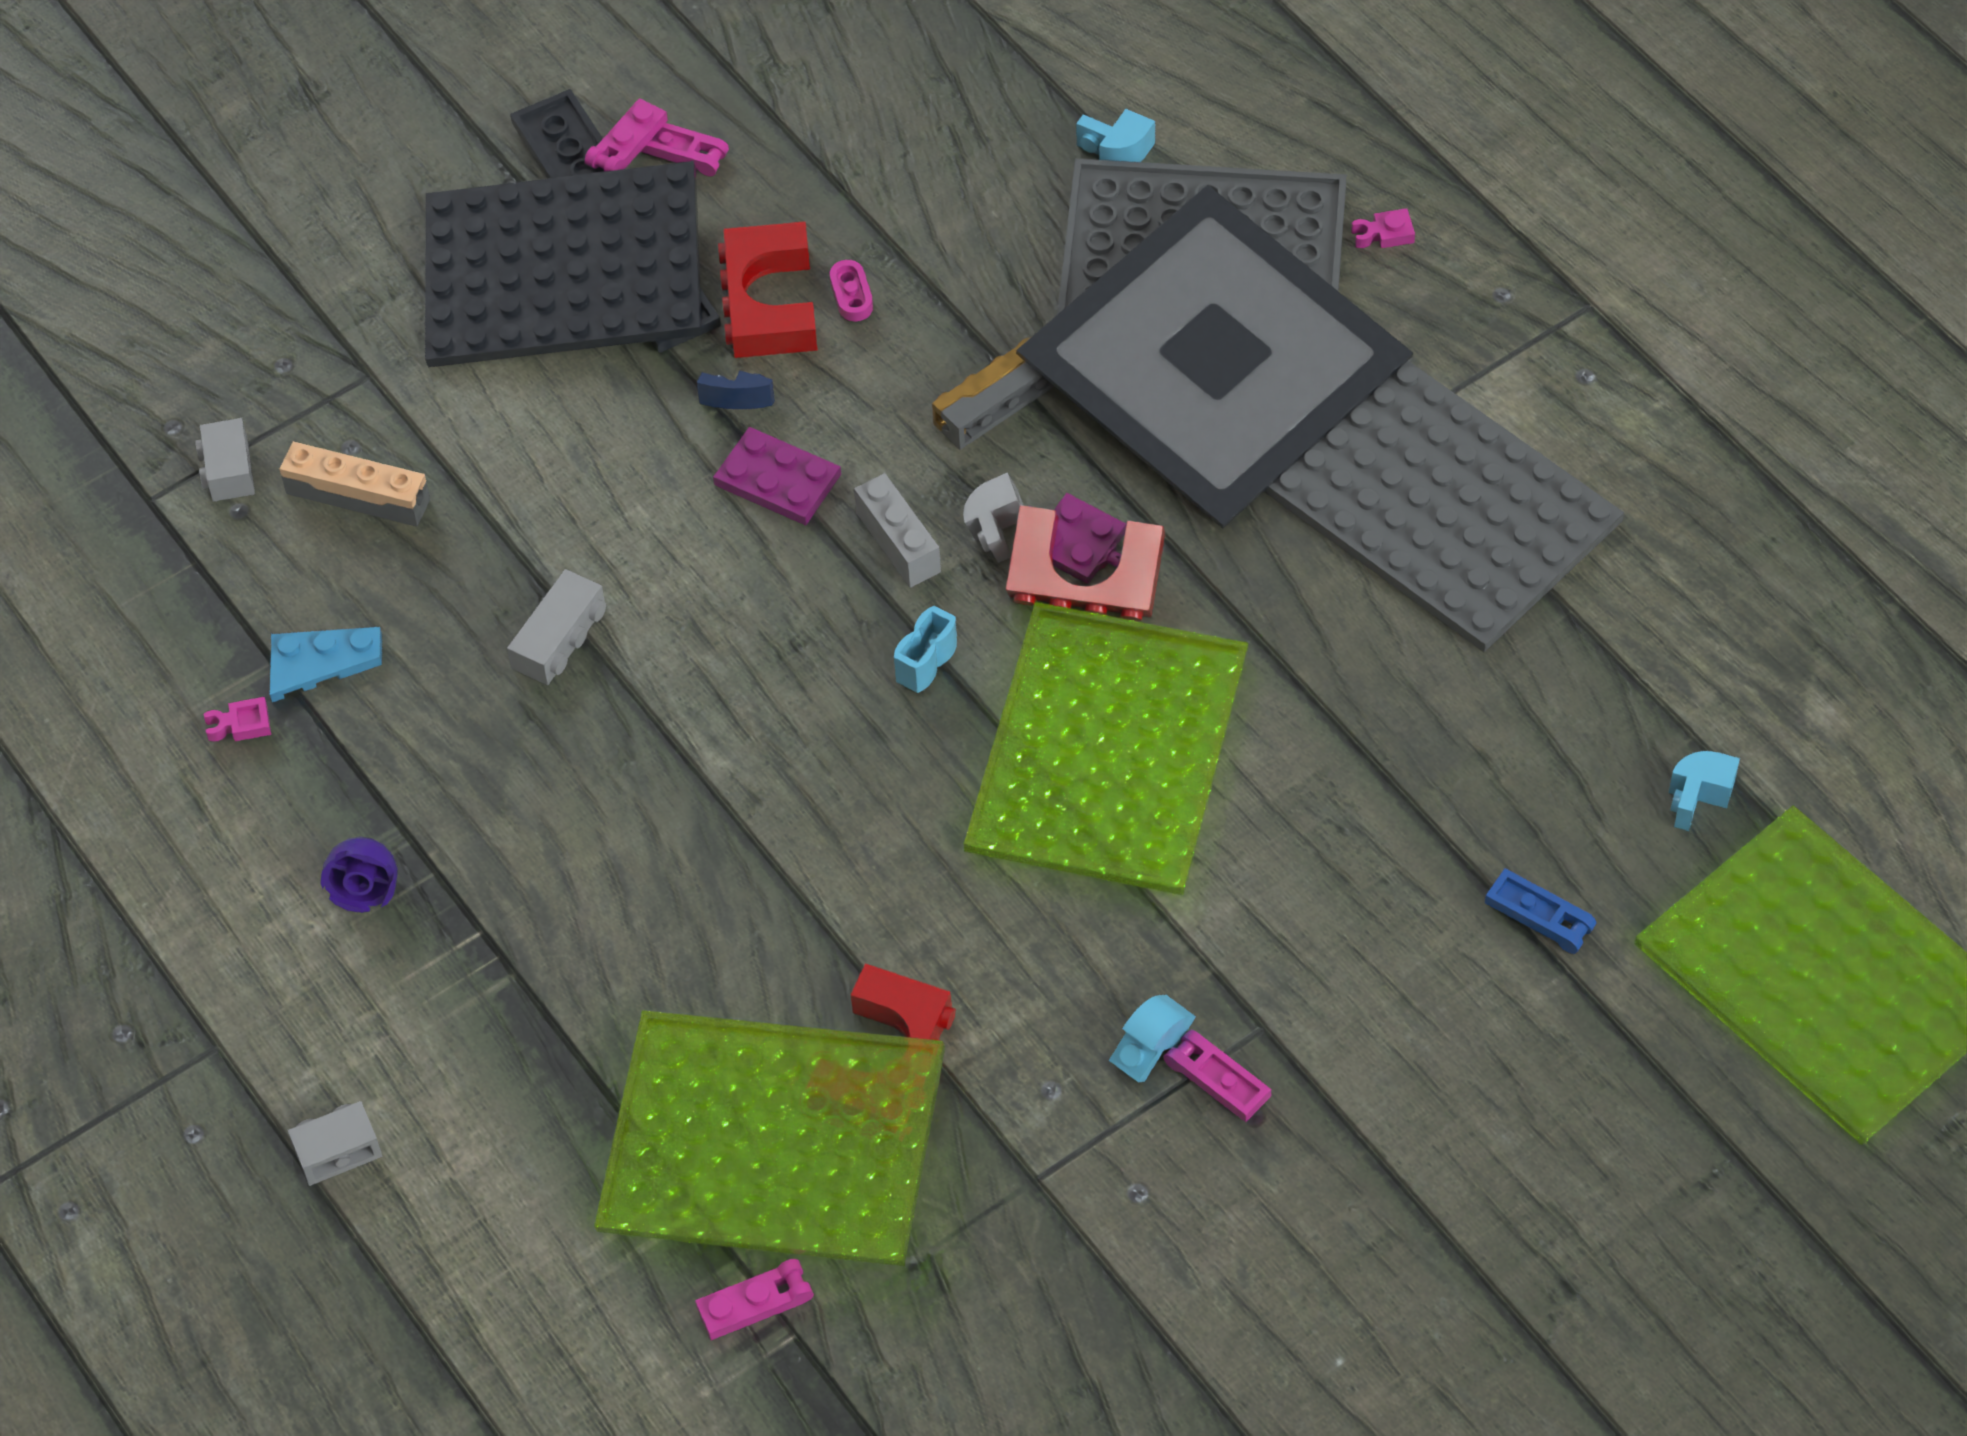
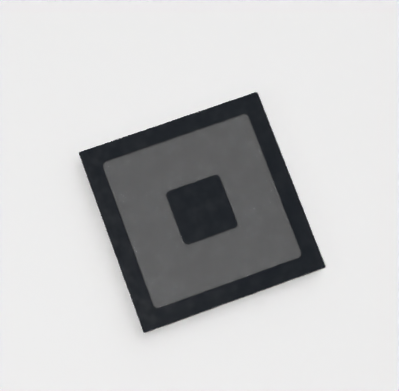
M1209 185L1205 186L1016 350V354L1222 529L1413 357L1411 350Z

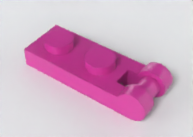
M639 98L596 147L592 146L587 151L585 164L595 169L600 167L604 169V172L625 169L668 121L667 111Z
M665 123L640 152L676 163L694 161L696 169L702 174L711 177L716 174L719 168L718 161L726 156L729 146L719 138ZM700 150L708 152L707 155L699 153Z
M1192 1029L1181 1038L1182 1043L1177 1048L1172 1047L1163 1056L1164 1061L1172 1070L1184 1074L1244 1122H1247L1271 1097V1089ZM1192 1054L1200 1055L1195 1062L1189 1058Z
M787 1260L776 1269L695 1300L697 1310L710 1340L811 1300L814 1293L810 1284L803 1281L801 1276L803 1269L799 1260ZM787 1283L790 1289L779 1294L777 1287Z

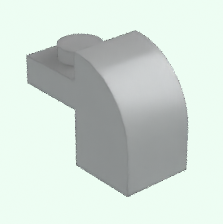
M1008 472L977 487L967 499L963 512L964 522L974 539L980 541L985 552L992 551L998 563L1011 558L1002 529L1017 523L1020 505L1024 506L1019 491Z

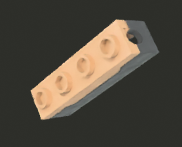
M294 441L280 467L284 488L288 495L416 527L430 501L425 474Z

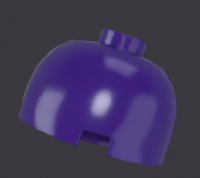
M367 837L348 838L334 846L328 854L323 865L320 884L322 889L325 886V889L330 893L329 899L335 905L347 911L370 912L369 906L381 904L382 908L394 896L398 868L394 856L384 844Z

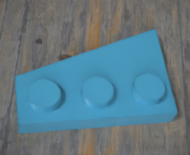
M369 627L271 634L270 697L272 702L284 699V694L300 688L303 691L316 688V683L332 677L342 679L382 665L381 628Z

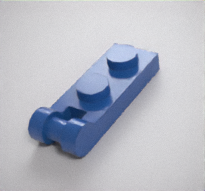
M1506 868L1485 896V904L1554 940L1563 950L1571 954L1578 952L1583 944V936L1590 934L1597 924L1595 918L1588 912ZM1563 920H1566L1572 924V927L1568 929L1562 926L1561 923Z

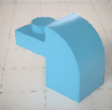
M1128 109L1124 110L1113 127L1082 115L1076 123L1077 146L1089 153L1098 154L1099 160L1141 162L1155 144V121Z
M1700 751L1692 753L1678 762L1673 770L1669 793L1674 794L1670 811L1677 813L1674 827L1689 831L1697 801L1723 808L1728 807L1740 758L1713 751Z
M1167 995L1151 997L1132 1014L1122 1028L1126 1033L1109 1061L1137 1082H1145L1163 1051L1172 1047H1178L1181 1038L1186 1034L1196 1016Z

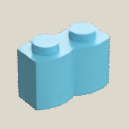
M932 606L919 616L914 632L906 635L895 649L894 663L897 683L916 693L923 691L932 683L937 673V667L947 662L957 647L956 617L936 606Z

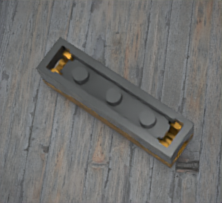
M1030 338L1023 339L1017 347L1003 356L996 357L990 365L976 374L969 375L963 383L949 392L942 393L932 403L933 424L959 450L1054 387V385L1016 354V350Z

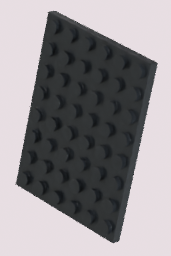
M694 161L426 193L425 361L428 368L702 335L697 179Z

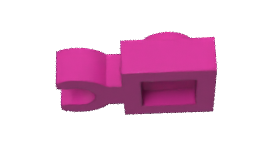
M1407 208L1374 213L1373 222L1365 219H1358L1352 222V234L1364 233L1363 235H1356V248L1368 247L1375 241H1379L1381 248L1415 242V232Z
M265 697L228 703V713H222L218 710L204 713L206 725L218 724L214 728L206 729L209 741H219L229 733L233 734L235 741L271 735Z

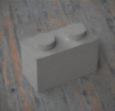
M242 418L200 425L201 439L195 442L199 461L204 460L205 467L199 468L202 488H209L213 502L254 495L255 489L249 444Z
M361 1101L354 1104L341 1105L332 1113L317 1119H306L296 1127L288 1130L293 1148L309 1186L383 1157L377 1137Z

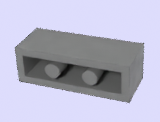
M885 473L854 488L856 514L910 588L941 573L939 546Z
M565 569L507 647L511 669L546 685L550 684L555 675H560L565 669L568 657L573 650L581 647L584 643L587 631L594 621L598 622L605 613L606 602L602 585Z

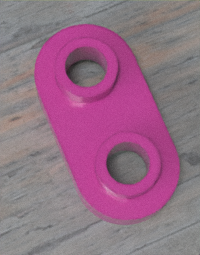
M842 260L835 263L830 270V284L840 315L844 319L854 322L868 318L873 311V300L863 267L853 260Z

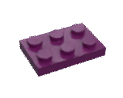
M748 427L713 476L714 485L806 526L841 476V466Z

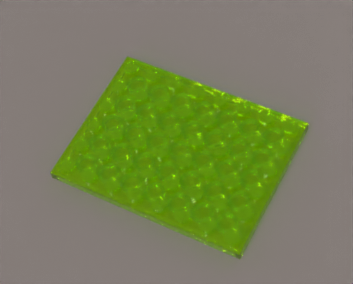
M1035 602L964 840V852L1184 896L1245 665L1248 643Z
M1794 805L1635 938L1634 944L1861 1145L1967 1053V952Z
M642 1010L595 1219V1229L597 1232L905 1266L945 1053L944 1042Z

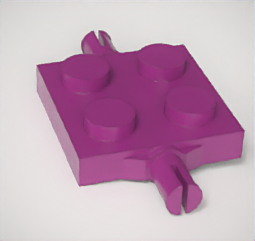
M1066 492L1054 509L1059 520L1052 557L1053 566L1089 584L1096 573L1108 564L1116 568L1118 567L1122 554L1116 552L1117 545L1125 535L1127 524Z

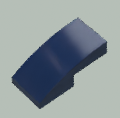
M739 371L735 381H732L721 375L714 376L702 372L697 381L699 403L702 405L723 409H757L772 406L775 401L772 379L766 378L761 374Z

